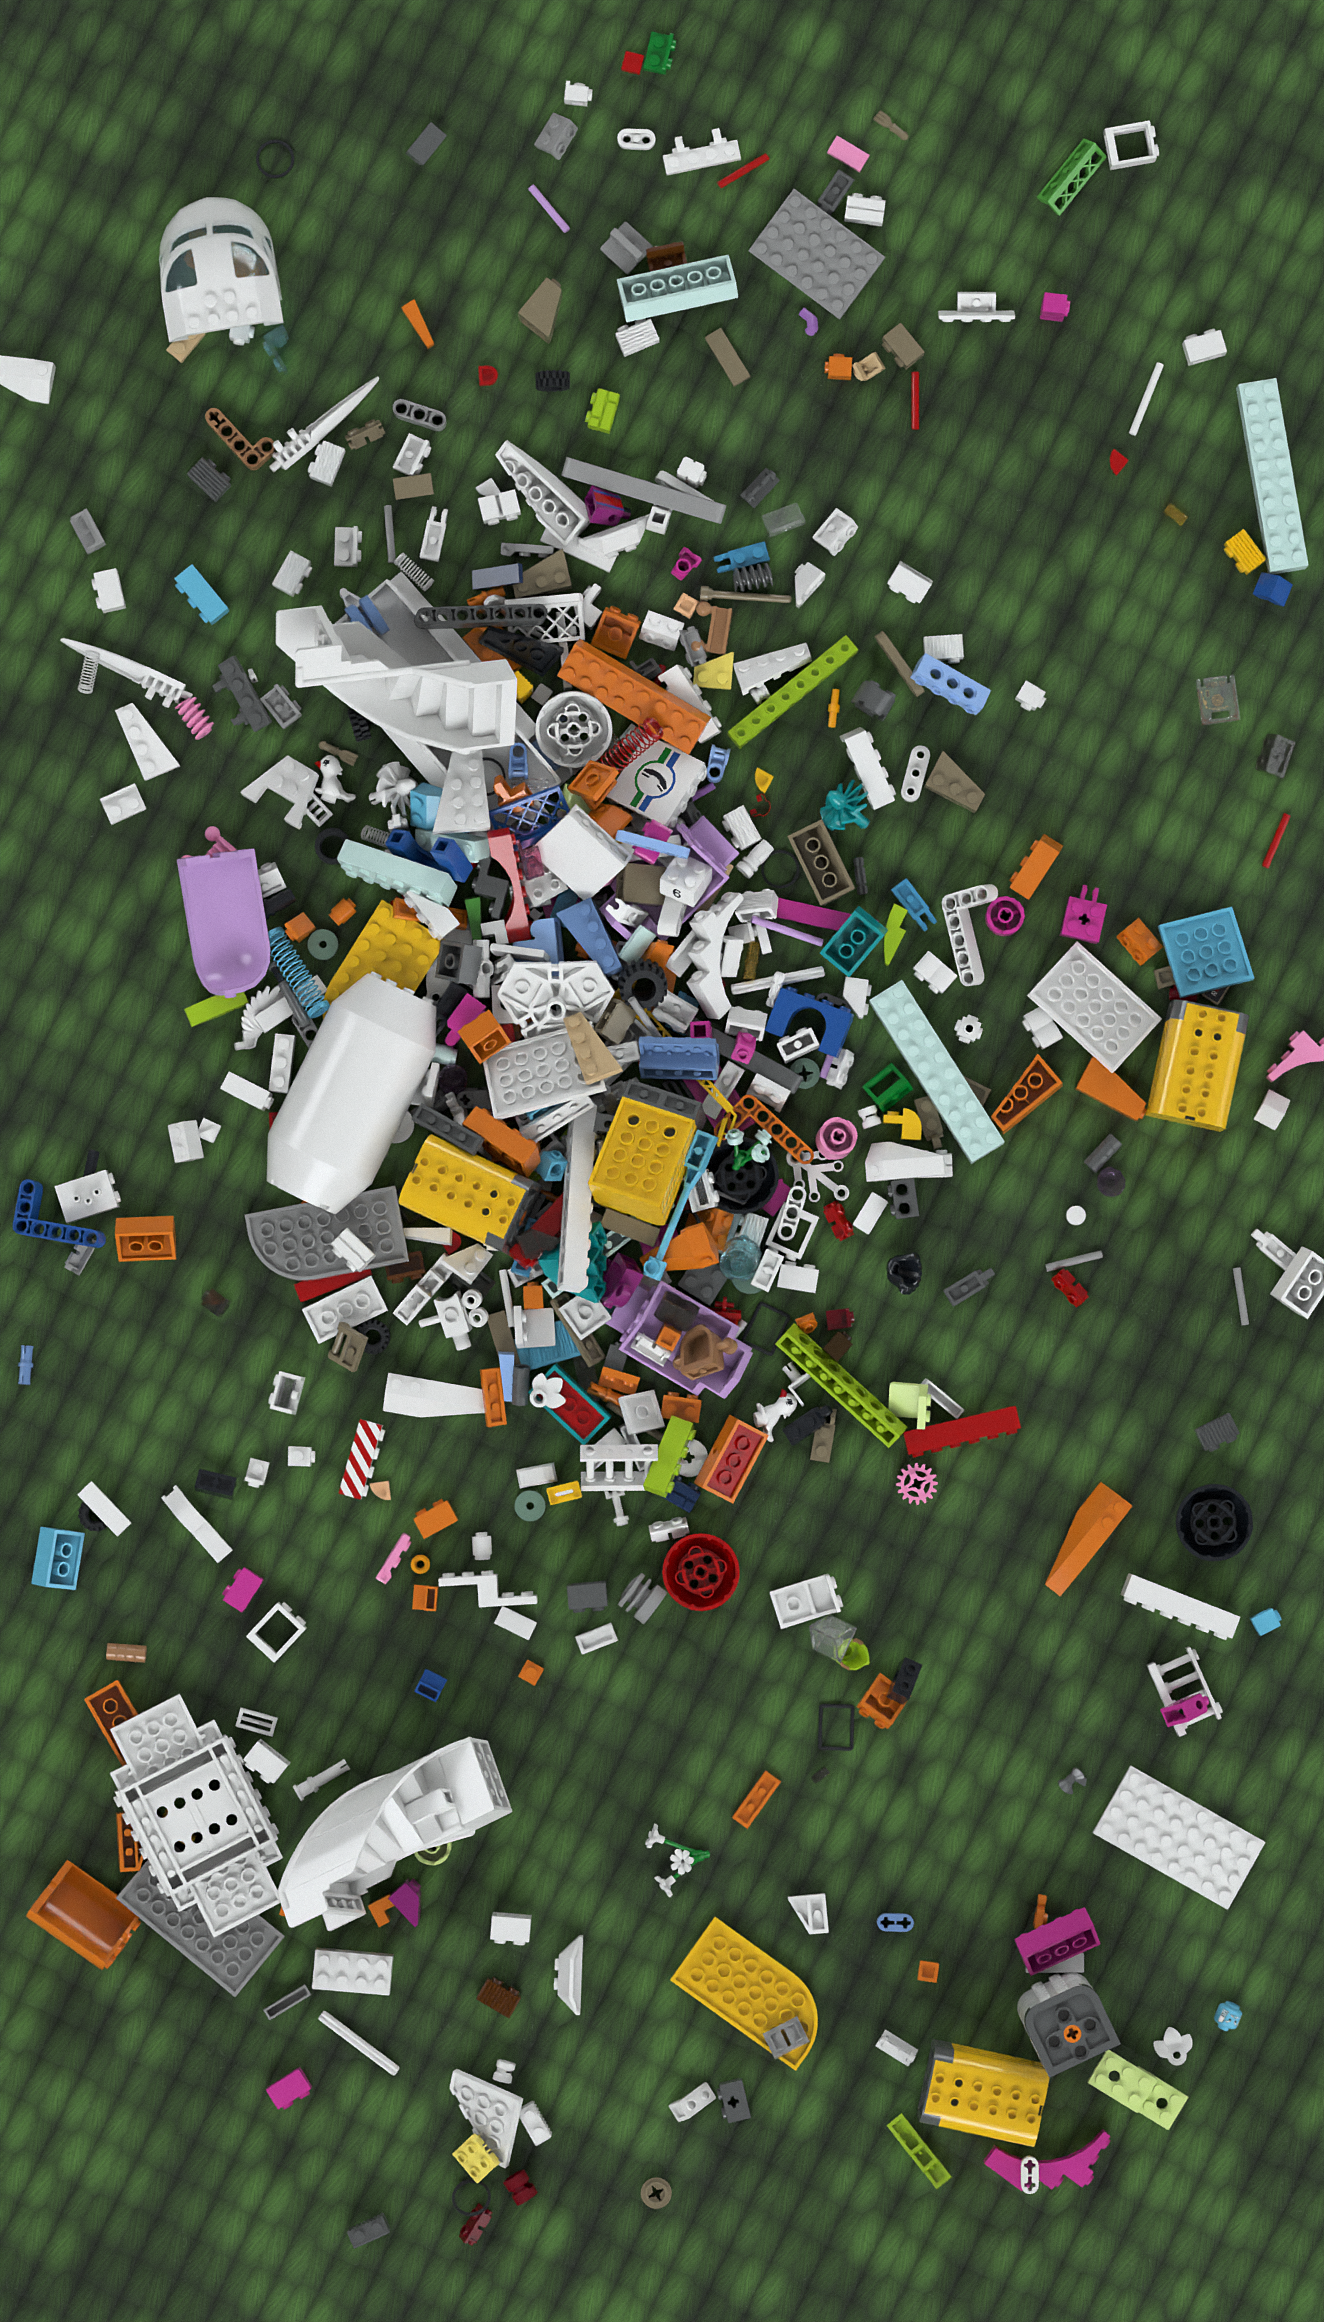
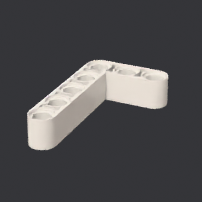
M992 884L979 885L948 894L942 899V908L959 978L964 986L980 985L984 981L983 967L968 908L994 901L998 896V890Z

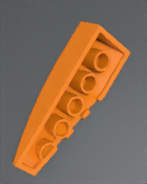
M1100 1482L1076 1512L1045 1585L1061 1596L1132 1508V1505Z

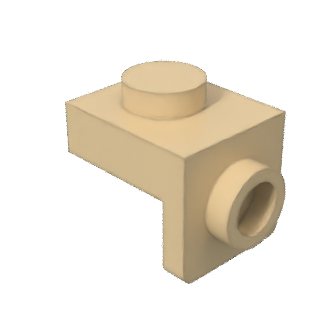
M873 352L860 362L852 364L855 377L861 381H867L886 369L877 352Z

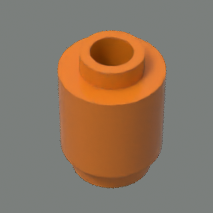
M343 898L331 909L332 912L329 916L340 926L357 912L354 909L357 906L350 898L347 900Z

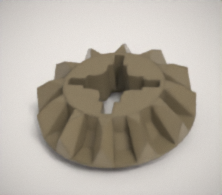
M662 2178L648 2179L641 2188V2198L650 2208L659 2209L666 2206L672 2196L670 2185ZM652 2186L657 2190L663 2189L660 2192L661 2200L656 2196H650L653 2193Z

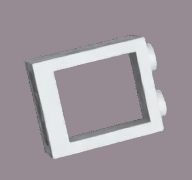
M1150 120L1104 129L1103 135L1110 170L1153 163L1156 161L1157 156H1159L1158 145H1154L1153 137L1156 136L1155 128L1151 126ZM1144 131L1149 156L1119 161L1114 136Z
M228 1072L220 1088L262 1111H265L266 1108L269 1109L274 1101L272 1093L231 1072Z
M784 1202L765 1245L768 1246V1250L777 1254L779 1251L785 1253V1258L795 1262L796 1259L801 1260L819 1217L802 1210L800 1218L810 1222L811 1225L799 1252L796 1253L772 1242L786 1204ZM789 1208L787 1210V1213L797 1217L796 1209Z
M278 1602L246 1636L274 1663L307 1629L305 1626L306 1622L299 1615L295 1617L291 1613L292 1609L285 1602L282 1604ZM277 1610L299 1629L278 1652L257 1634L259 1629Z

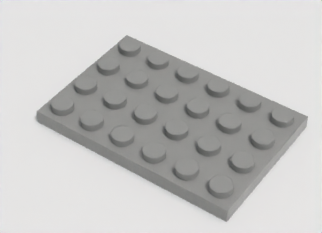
M795 189L792 190L748 250L838 319L842 318L886 258Z

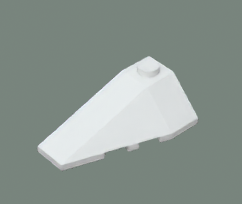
M0 355V384L29 401L49 404L56 367L52 362Z
M894 1142L872 1143L865 1161L867 1182L946 1175L945 1155Z

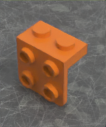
M713 1207L697 1211L700 1223H704L718 1245V1250L723 1251L734 1214ZM691 1213L688 1215L685 1228L696 1224V1220Z

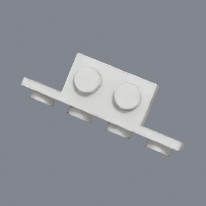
M957 292V311H938V317L943 322H953L954 319H961L963 322H972L973 319H980L982 322H991L992 319L1010 322L1011 319H1015V312L996 311V292Z

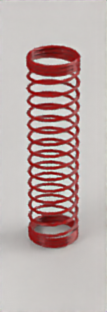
M647 717L643 724L635 727L634 731L626 735V738H622V742H617L613 749L610 748L609 752H606L605 756L602 755L601 759H598L596 762L601 761L604 765L616 768L612 762L613 760L619 765V769H616L620 773L629 763L637 759V756H640L654 742L663 737L664 732L661 725L655 719ZM647 722H648L650 725H652V727L655 729L657 735L654 734V733L651 731V729L649 728ZM641 725H643L646 733L640 728ZM636 729H639L640 733L648 740L649 744L645 743L641 735L636 732ZM632 732H634L636 737L644 744V747H641L638 740L631 735ZM628 736H630L633 742L638 747H640V751H638L634 744L629 739H627ZM624 739H626L629 746L636 751V755L633 754L631 749L623 742ZM619 743H622L625 750L632 755V758L628 757L625 750L619 746ZM616 746L618 747L619 751L627 758L628 762L624 761L621 754L617 750H615ZM611 750H614V753L621 761H623L624 765H621L618 759L612 753H610ZM607 753L610 754L612 760L606 756ZM603 757L606 758L608 764L602 760Z

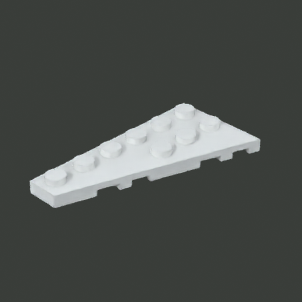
M482 749L471 750L468 754L452 751L433 828V835L490 830Z

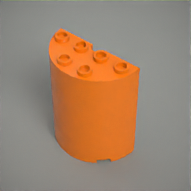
M69 1860L64 1863L26 1915L28 1919L101 1970L104 1968L108 1969L112 1965L117 1955L120 1954L132 1936L131 1930L136 1931L141 1924L139 1917L116 1899L117 1894Z

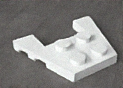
M287 755L240 793L252 802L257 803L265 790L269 788L294 803V806L284 820L300 830L303 815H306L309 798L312 797L319 775Z

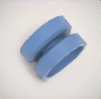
M368 595L359 599V605L363 612H360L356 605L353 604L344 609L350 618V622L359 621L371 631V628L374 627L379 635H384L390 631Z

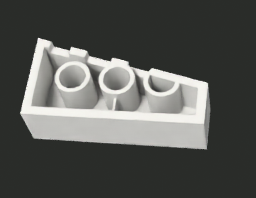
M675 665L658 676L661 682L665 681L668 687L666 689L668 692L711 717L698 740L699 743L703 744L722 732L719 728L722 726L716 716L713 718L710 713L712 710L707 700L703 701L700 694H702V691L697 684L693 685L690 679L692 674L687 667L683 668V666Z

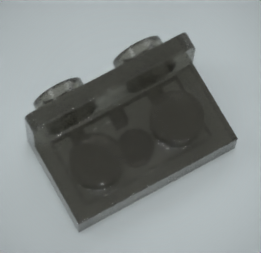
M1267 734L1263 741L1261 754L1257 758L1255 769L1267 772L1278 778H1284L1296 742L1278 734Z

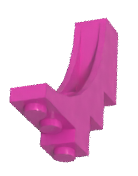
M1102 2129L1092 2141L1080 2150L1056 2159L1037 2160L1039 2180L1050 2189H1053L1061 2184L1064 2174L1083 2188L1085 2184L1088 2186L1094 2178L1092 2175L1094 2172L1089 2165H1094L1099 2158V2155H1097L1099 2151L1108 2146L1111 2141L1109 2139L1110 2134ZM994 2145L983 2160L984 2164L1016 2188L1023 2191L1021 2188V2160L1023 2158L1009 2154ZM1031 2160L1024 2164L1028 2168V2173H1031V2167L1035 2166ZM1028 2176V2183H1024V2186H1027V2188L1032 2184L1031 2176Z

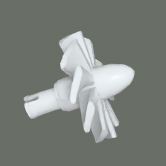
M399 762L383 765L376 774L380 778L376 787L377 792L370 793L369 795L370 801L376 799L371 804L376 805L382 802L383 807H386L387 802L391 801L393 815L397 814L396 805H398L402 816H408L405 811V804L410 808L408 796L410 797V791L418 786V783L409 776L410 769L400 766Z

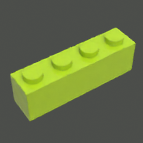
M673 1415L671 1416L658 1448V1461H653L643 1484L644 1490L665 1498L668 1493L671 1494L675 1484L673 1482L674 1477L679 1475L682 1465H680L681 1460L686 1458L688 1454V1443L693 1441L696 1434L692 1422Z

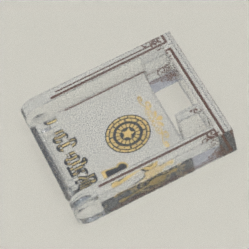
M1226 675L1204 678V687H1201L1200 679L1196 680L1201 725L1240 720L1234 675H1230V683H1227ZM1229 711V717L1212 719L1211 713Z

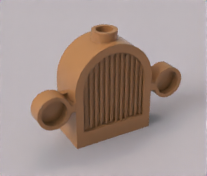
M698 1324L684 1335L680 1345V1355L674 1358L673 1367L691 1380L723 1370V1352L728 1355L733 1354L737 1350L738 1344L729 1337L722 1341L720 1336L706 1328V1325Z

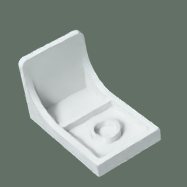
M827 1573L771 1591V1599L781 1629L831 1613L841 1612L840 1607H843L840 1595L835 1594L834 1589L837 1588L834 1577H830Z

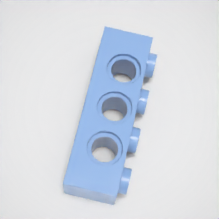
M926 653L918 660L910 677L918 685L929 688L934 694L945 697L950 703L959 705L967 713L977 715L983 709L991 692L990 689ZM947 683H950V684L952 685L953 689L950 688V687L947 685ZM963 692L967 693L969 698H967Z

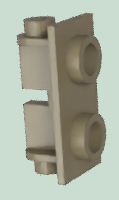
M373 419L366 422L365 426L360 429L354 428L348 431V435L345 438L347 441L351 440L348 443L350 449L355 448L356 450L366 445L365 437L367 436L370 442L383 437L382 435L385 434L383 427H378L382 425L381 422Z

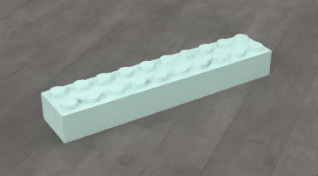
M1273 378L1238 384L1236 391L1263 549L1267 559V572L1269 574H1279L1306 569L1308 567V559L1277 379Z
M901 980L870 999L869 1003L970 1163L976 1162L1003 1145L1005 1141L904 982Z

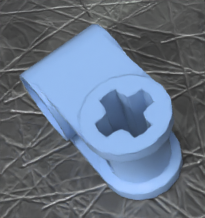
M712 744L706 775L709 782L718 783L722 780L731 749H721ZM712 769H717L720 775L712 777L709 772Z

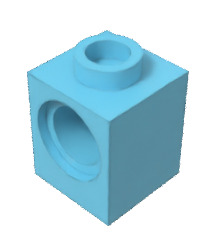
M543 1151L540 1158L541 1162L536 1171L544 1181H561L568 1161L560 1151Z
M1268 1608L1250 1617L1259 1636L1281 1626L1279 1621L1282 1619L1278 1611H1273L1272 1608Z

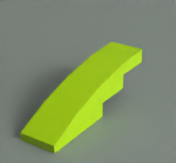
M902 2113L887 2125L936 2189L952 2178Z

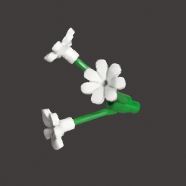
M655 1823L652 1831H649V1838L645 1842L647 1848H651L655 1842L666 1843L679 1848L675 1850L676 1855H671L670 1860L674 1862L671 1865V1869H678V1872L673 1876H669L666 1880L659 1876L654 1877L660 1883V1888L665 1890L668 1897L673 1895L670 1888L676 1882L675 1879L684 1874L685 1871H691V1866L710 1857L708 1850H695L665 1839L664 1836L659 1835L658 1825Z

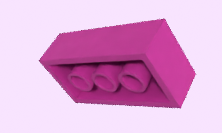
M1085 1907L1076 1909L1064 1917L1056 1918L1053 1922L1041 1925L1035 1930L1021 1934L1018 1938L1014 1939L1030 1976L1100 1945L1095 1927Z

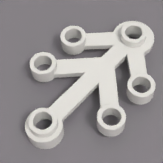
M819 1150L813 1152V1153H814V1158H813V1159H816V1158H818L819 1160H825V1159H826V1158H821V1157L819 1156ZM802 1151L800 1153V1159L803 1161L809 1160L811 1157L809 1152L804 1153ZM787 1153L786 1161L793 1167L794 1187L797 1181H801L803 1188L805 1187V1182L801 1176V1167L808 1173L810 1189L808 1197L811 1202H817L820 1199L816 1179L832 1190L837 1200L843 1201L848 1198L849 1190L846 1186H838L821 1173L826 1171H842L844 1165L841 1161L836 1160L833 1163L820 1165H803L798 1161H793L792 1156ZM840 1163L841 1169L836 1170L834 1164ZM838 1190H844L845 1195L843 1197L838 1196ZM812 1193H816L818 1195L817 1200L811 1199Z

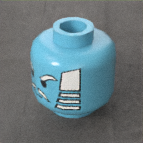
M1230 2001L1220 2003L1214 2016V2020L1218 2023L1217 2027L1224 2031L1236 2029L1242 2017L1240 2006Z

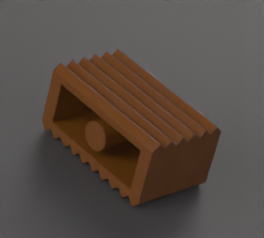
M494 1976L492 1979L488 1977L476 1999L510 2018L521 1999V1996L518 1995L520 1992L511 1986L509 1988L502 1985L503 1982Z

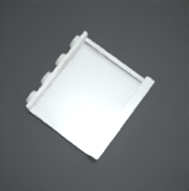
M576 804L564 818L530 849V852L545 864L550 871L557 875L583 900L593 897L632 858L631 854Z

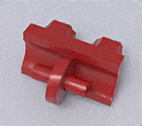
M723 1296V1302L715 1301V1307L722 1308L707 1307L718 1315L727 1318V1320L735 1325H738V1321L741 1319V1310L726 1309L734 1308V1303L727 1302V1297Z

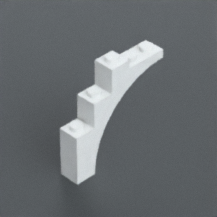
M725 893L721 900L712 906L709 911L701 910L697 912L689 922L699 941L688 952L698 971L692 974L687 985L707 1018L721 1019L731 1008L722 983L720 954L728 922L735 909L744 899L741 893Z

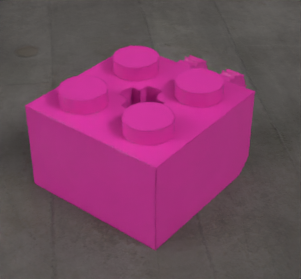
M1083 885L1080 898L1071 896L1068 898L1060 936L1097 944L1100 939L1107 905L1096 902L1099 888H1094L1091 901L1085 900L1088 888L1087 885ZM1086 916L1088 922L1082 925L1079 917Z
M467 993L447 1020L451 1031L448 1033L445 1043L451 1047L456 1045L461 1038L457 1031L465 1024L476 1019L481 1013L486 1012L487 1007Z

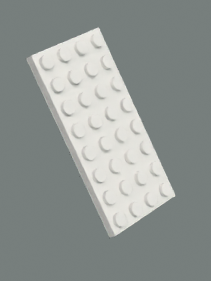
M1131 1765L1093 1831L1095 1835L1227 1910L1265 1844V1841Z

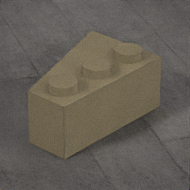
M563 548L523 572V583L512 585L516 599L538 597L572 589Z

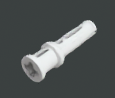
M342 1759V1761L317 1776H309L303 1783L294 1785L293 1788L301 1801L304 1800V1797L308 1794L318 1792V1787L350 1770L348 1765L340 1768L347 1764L345 1759Z

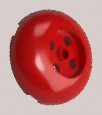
M699 1533L680 1539L670 1548L663 1563L662 1574L668 1593L677 1603L691 1610L707 1611L721 1606L732 1596L739 1582L740 1570L734 1551L725 1541L710 1534ZM710 1556L712 1558L711 1563H704V1557ZM687 1561L693 1562L691 1569L685 1567ZM699 1568L705 1570V1573L703 1575H699L697 1573V1570ZM711 1574L717 1576L716 1582L712 1583L709 1581ZM693 1579L697 1580L699 1583L696 1588H693L690 1585V1582Z

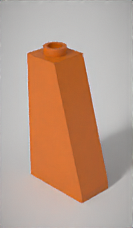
M1092 1056L1075 1089L1134 1121H1137L1138 1118L1142 1119L1147 1111L1144 1108L1146 1103L1115 1072L1111 1073Z

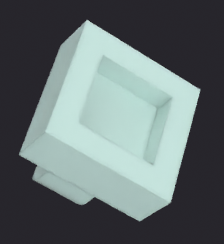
M631 723L619 739L622 741V738H626L627 734L634 731L635 726ZM636 729V732L639 733L642 738H644V736L640 733L639 729ZM632 732L631 735L634 736L640 743L641 741L636 737L635 733ZM628 736L627 739H629L637 748L638 746L633 742L631 737ZM624 739L623 742L629 746L626 739Z

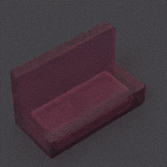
M516 840L525 879L530 880L544 876L538 846L523 850L520 840Z

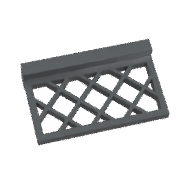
M423 1103L420 1104L413 1115L412 1120L443 1139L473 1156L476 1154L489 1161L492 1160L493 1157L481 1146L484 1142L483 1137Z

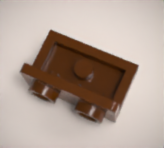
M673 242L668 245L654 246L646 249L650 272L687 264L683 242Z
M422 1251L408 1253L410 1262L385 1266L387 1281H392V1284L404 1282L403 1278L411 1277V1280L423 1278L422 1274H426Z

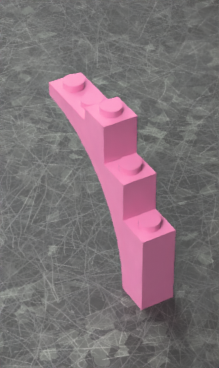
M1304 1030L1300 1033L1296 1031L1289 1038L1291 1042L1288 1044L1293 1051L1290 1052L1288 1050L1280 1057L1282 1061L1278 1065L1274 1063L1267 1070L1269 1074L1266 1078L1273 1082L1284 1072L1296 1066L1309 1062L1324 1061V1037L1319 1041L1321 1045L1318 1046Z

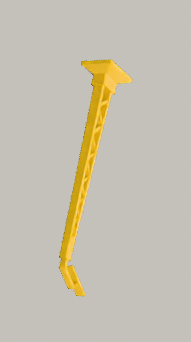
M637 980L632 985L633 989L637 983ZM618 988L612 998L622 1000ZM644 1008L648 1017H651L659 1026L656 1027L657 1030L663 1031V1037H666V1035L672 1037L654 1015L647 1011V1008ZM636 1014L635 1017L644 1025L640 1017ZM697 1080L728 1113L731 1112L734 1115L730 1130L733 1129L737 1119V1114L733 1111L734 1107L710 1080H706L710 1085H705V1080ZM727 1117L722 1119L717 1135L718 1141L716 1144L718 1147L721 1145L723 1135L727 1134L724 1133L729 1119Z

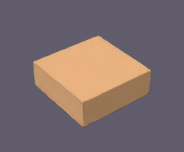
M682 593L673 610L690 619L699 601Z

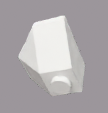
M809 562L805 566L801 564L795 571V598L798 608L825 579V573Z

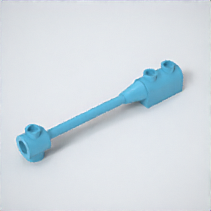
M697 1129L684 1161V1166L687 1167L683 1191L656 1257L649 1256L648 1261L644 1264V1275L661 1281L667 1266V1262L663 1261L664 1255L691 1189L694 1188L702 1174L705 1173L718 1137Z

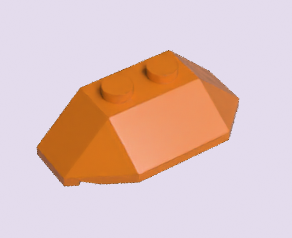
M601 803L596 810H591L587 814L613 839L616 837L617 830H623L633 819L629 809Z

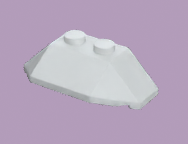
M650 514L579 539L577 545L598 556H607L608 559L618 556L620 551L630 552L635 550L646 529Z
M579 1935L559 1954V1959L555 1958V1970H558V1978H554V1990H558V1996L576 2015H580L583 1935Z

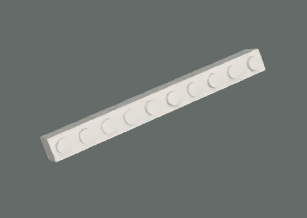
M597 1105L568 1122L566 1160L568 1163L564 1177L557 1290L580 1293L588 1285L586 1270L590 1263L587 1255L591 1246L589 1232L592 1228L590 1214L593 1210V1203H591L592 1194L588 1181L594 1168L593 1162L597 1153V1149L594 1147L598 1134L593 1132L596 1113H599L597 1112Z

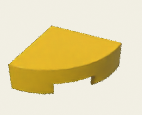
M757 767L755 782L759 790L765 794L774 776Z

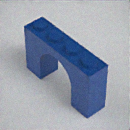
M393 829L385 842V845L393 855L449 873L454 881L465 883L473 869L472 864L454 839L438 837L430 853L421 848L410 832L405 830Z
M789 986L786 989L780 988L765 1031L783 1038L788 1032L793 1017L799 1011L808 1008L816 1009L822 1013L826 1021V1030L818 1051L839 1058L854 1015L850 1013L851 1009L840 1006L839 1009L832 1007V1002L822 999V1002L814 1000L815 996L804 993V996L797 994L798 990Z

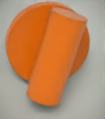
M813 1312L795 1319L797 1326L804 1333H811L817 1327V1321Z

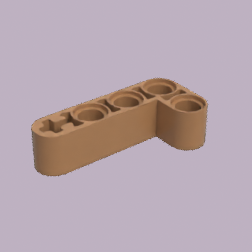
M211 408L206 412L205 419L208 425L248 469H259L272 457L271 454L276 453V449L272 445L274 441L271 438H262L252 446L219 409ZM212 415H214L215 417L217 416L219 422L221 423L220 426L215 420L211 419ZM230 428L232 429V434L224 436L222 435L223 430ZM238 442L245 443L243 450H236L235 445ZM266 443L272 445V449L268 452L262 450V446ZM251 456H256L258 461L255 464H249L248 459Z

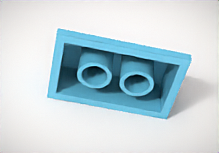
M40 1527L31 1584L76 1590L85 1533Z

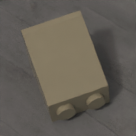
M546 277L520 309L518 317L521 323L549 344L562 301V289L559 282L553 278L550 280Z

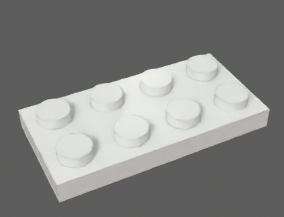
M369 1276L302 1309L318 1344L337 1336L339 1322H346L353 1328L388 1311L372 1276Z

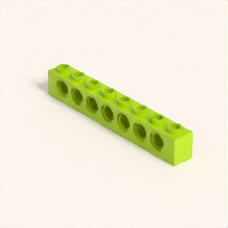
M845 635L730 729L727 735L739 749L742 748L857 654V647Z
M795 1323L775 1343L888 1448L906 1430L907 1426Z

